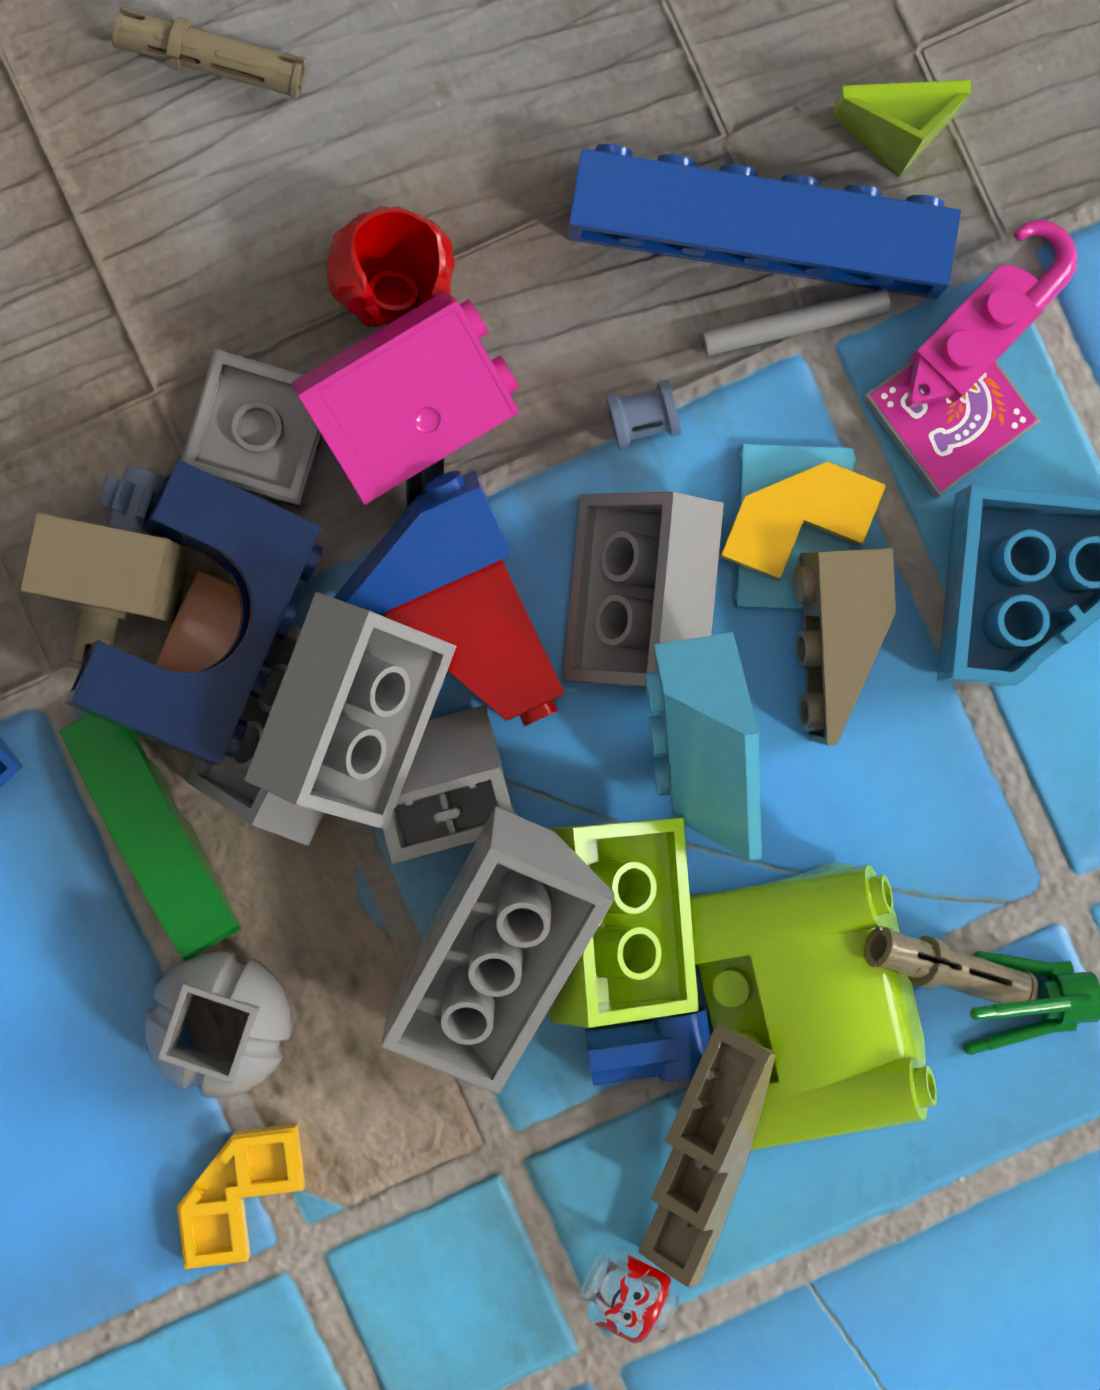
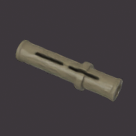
M125 6L120 7V13L117 12L114 21L112 43L115 48L139 52L164 60L168 68L179 71L183 70L184 67L199 69L238 82L270 89L296 99L302 90L307 69V58L278 52L225 35L207 32L206 30L193 27L192 20L177 17L175 21L144 14Z
M883 926V928L876 927L866 940L864 956L869 966L906 975L914 985L932 989L939 985L999 1004L1036 1000L1038 995V982L1031 972H1022L983 958L949 949L945 941L926 935L917 939Z

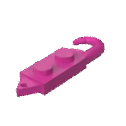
M1035 220L1026 222L1015 230L1014 238L1018 241H1022L1029 236H1040L1049 241L1055 252L1054 263L1039 279H1036L1028 271L1016 266L1003 265L996 268L908 358L914 366L906 400L907 407L946 398L952 403L956 402L1068 285L1077 269L1078 254L1074 241L1063 228L1050 221ZM918 388L923 390L924 396L919 393Z

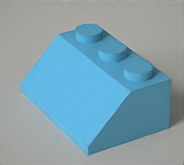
M734 632L654 644L656 672L644 673L650 713L660 712L658 716L648 717L654 756L663 754V757L652 758L657 795H670L674 818H684L685 826L749 861L762 859L759 733Z

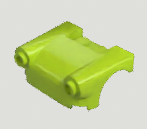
M830 863L796 876L760 885L690 895L695 965L698 964L713 1030L716 1024H723L776 1053L763 1110L750 1150L926 1120L928 1107L935 1106L937 1103V1090L931 1068L929 1066L924 1067L926 1064L925 1041L912 983L906 975L869 966L864 956L866 940L876 927L883 928L884 926L900 933L897 917L893 909L892 891L886 875L876 876L874 869L869 864L853 866V864Z

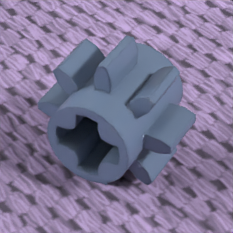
M127 465L123 479L118 480L107 476L97 505L112 511L107 526L155 536V531L143 525L165 477Z

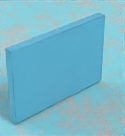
M743 444L742 450L739 453V459L741 460L740 505L745 496L827 461L853 471V465L856 462L854 448ZM803 523L779 580L741 565L737 566V590L734 593L736 607L803 609V604L796 602L793 591L794 570L796 566H801L800 553L850 550L851 542Z

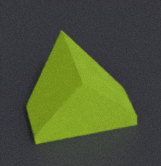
M971 80L843 85L833 106L834 119L899 177L959 112L971 94Z

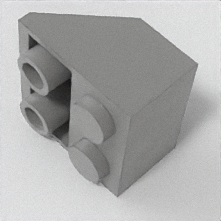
M486 705L428 720L387 830L382 829L392 864L476 842L495 806L516 815Z

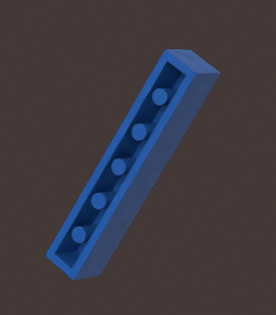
M613 144L597 145L595 151L581 149L569 223V240L875 290L886 288L887 292L937 299L950 284L961 210L944 207V201L938 197L911 195L906 198V201L882 197L881 190L867 185H848L842 191L819 187L820 182L817 179L797 174L785 175L782 177V181L757 177V171L753 168L736 164L722 165L718 171L695 167V162L692 159L675 154L660 155L656 161L632 157L633 152L630 149Z

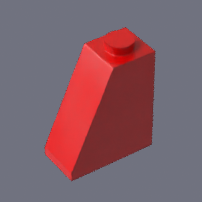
M502 560L385 612L388 619L456 645L457 647L447 671L506 721L519 716L525 727L558 711L553 699L564 695V690Z

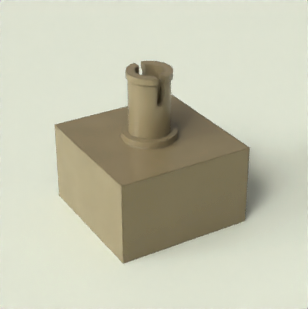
M36 513L20 591L75 603L74 609L80 610L71 658L68 661L67 667L80 670L91 643L99 640L113 646L118 619H125L126 614L170 623L174 622L180 608L191 550L166 538Z

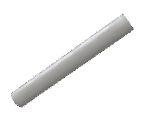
M881 288L702 331L705 353L707 356L890 313V299L886 288Z

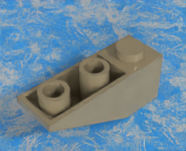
M893 548L800 553L801 566H796L794 570L793 591L796 602L803 604L804 630H799L797 633L796 654L800 667L806 668L807 693H802L800 696L799 717L803 730L809 732V741L827 746L837 745L895 616Z

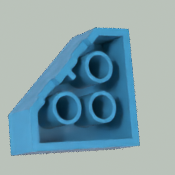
M970 485L955 494L937 681L995 687L1016 686L1036 671L1041 663L1064 644L1070 643L1100 618V497Z

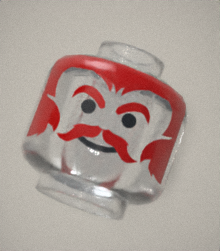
M623 1245L617 1246L608 1255L601 1251L598 1253L588 1271L580 1292V1299L587 1302L586 1314L592 1323L632 1343H640L645 1340L654 1328L665 1332L672 1321L679 1302V1296L670 1292L672 1277L645 1255Z

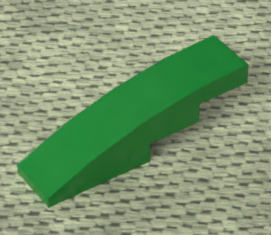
M87 714L61 729L59 732L112 838L181 958L186 960L194 957L242 929L191 823L181 816L158 766L147 757L137 734L91 714Z

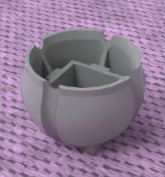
M206 951L188 958L170 969L156 985L152 994L153 998L157 1001V1005L155 1008L147 1010L145 1014V1040L151 1058L161 1073L175 1086L183 1090L192 1085L197 1086L201 1090V1096L212 1099L234 1097L248 1092L264 1082L281 1063L285 1054L282 1047H280V1042L291 1037L293 1028L292 1009L284 987L276 975L260 961L252 958L246 963H241L237 961L233 951ZM195 995L250 1013L233 1062L178 1044Z

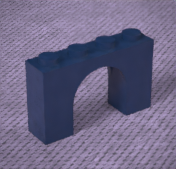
M178 459L168 469L143 526L205 554L216 561L228 573L237 589L241 606V618L237 636L232 646L220 660L212 666L195 673L175 672L161 668L98 640L91 643L65 704L204 763L220 765L224 755L231 758L235 755L243 740L247 722L241 720L240 717L249 696L258 698L269 679L273 664L266 661L265 658L274 637L282 640L295 618L298 605L290 602L297 583L299 579L307 582L319 562L322 547L315 544V541L322 526Z

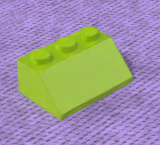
M684 818L547 828L556 832L614 892L612 905L548 1011L549 1022L592 1028L699 1011Z

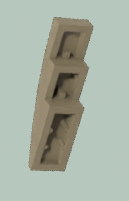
M716 1024L665 1140L666 1143L673 1146V1149L652 1194L651 1200L659 1205L637 1253L639 1257L688 1288L700 1284L725 1224L760 1120L776 1056L775 1052L723 1024Z

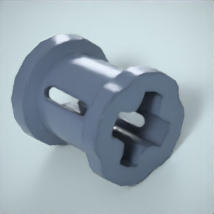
M668 380L658 382L657 388L654 390L619 398L616 393L606 395L610 419L619 450L628 448L631 440L667 432L671 437L681 434L676 404Z

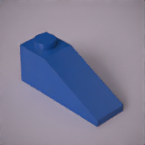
M474 470L463 476L460 471H451L431 480L425 486L427 492L413 500L334 598L380 615L511 556L506 536L476 471Z

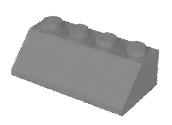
M495 806L389 1000L381 1047L499 1094L612 905L614 892L556 832Z

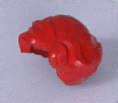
M379 206L370 212L358 214L357 217L353 218L345 227L339 229L333 235L329 257L325 265L327 271L326 278L332 296L346 307L348 311L356 314V317L368 327L388 325L441 292L447 290L451 293L450 283L452 272L455 268L451 240L439 225L423 215L408 211L399 206Z

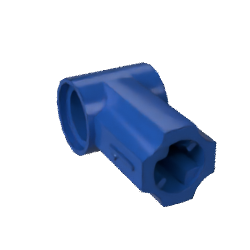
M698 1006L699 1011L586 1028L585 1033L593 1086L657 1076L662 1081L692 1080L711 1037L707 1008Z

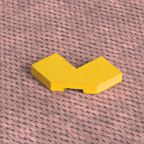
M827 461L745 496L741 502L720 557L779 580L803 523L860 546L864 542L886 485Z
M298 1123L237 1130L229 1138L177 1205L184 1269L248 1261L251 1254L244 1198L302 1191L305 1187Z

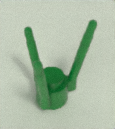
M983 951L974 953V957L983 958L1022 972L1027 971L1032 974L1049 976V981H1041L1039 983L1037 1000L974 1007L970 1011V1017L973 1020L1000 1019L1042 1014L1043 1018L1047 1020L968 1042L964 1045L966 1054L973 1055L1054 1032L1076 1031L1077 1023L1098 1022L1100 1020V985L1092 971L1074 973L1071 961L1045 962Z

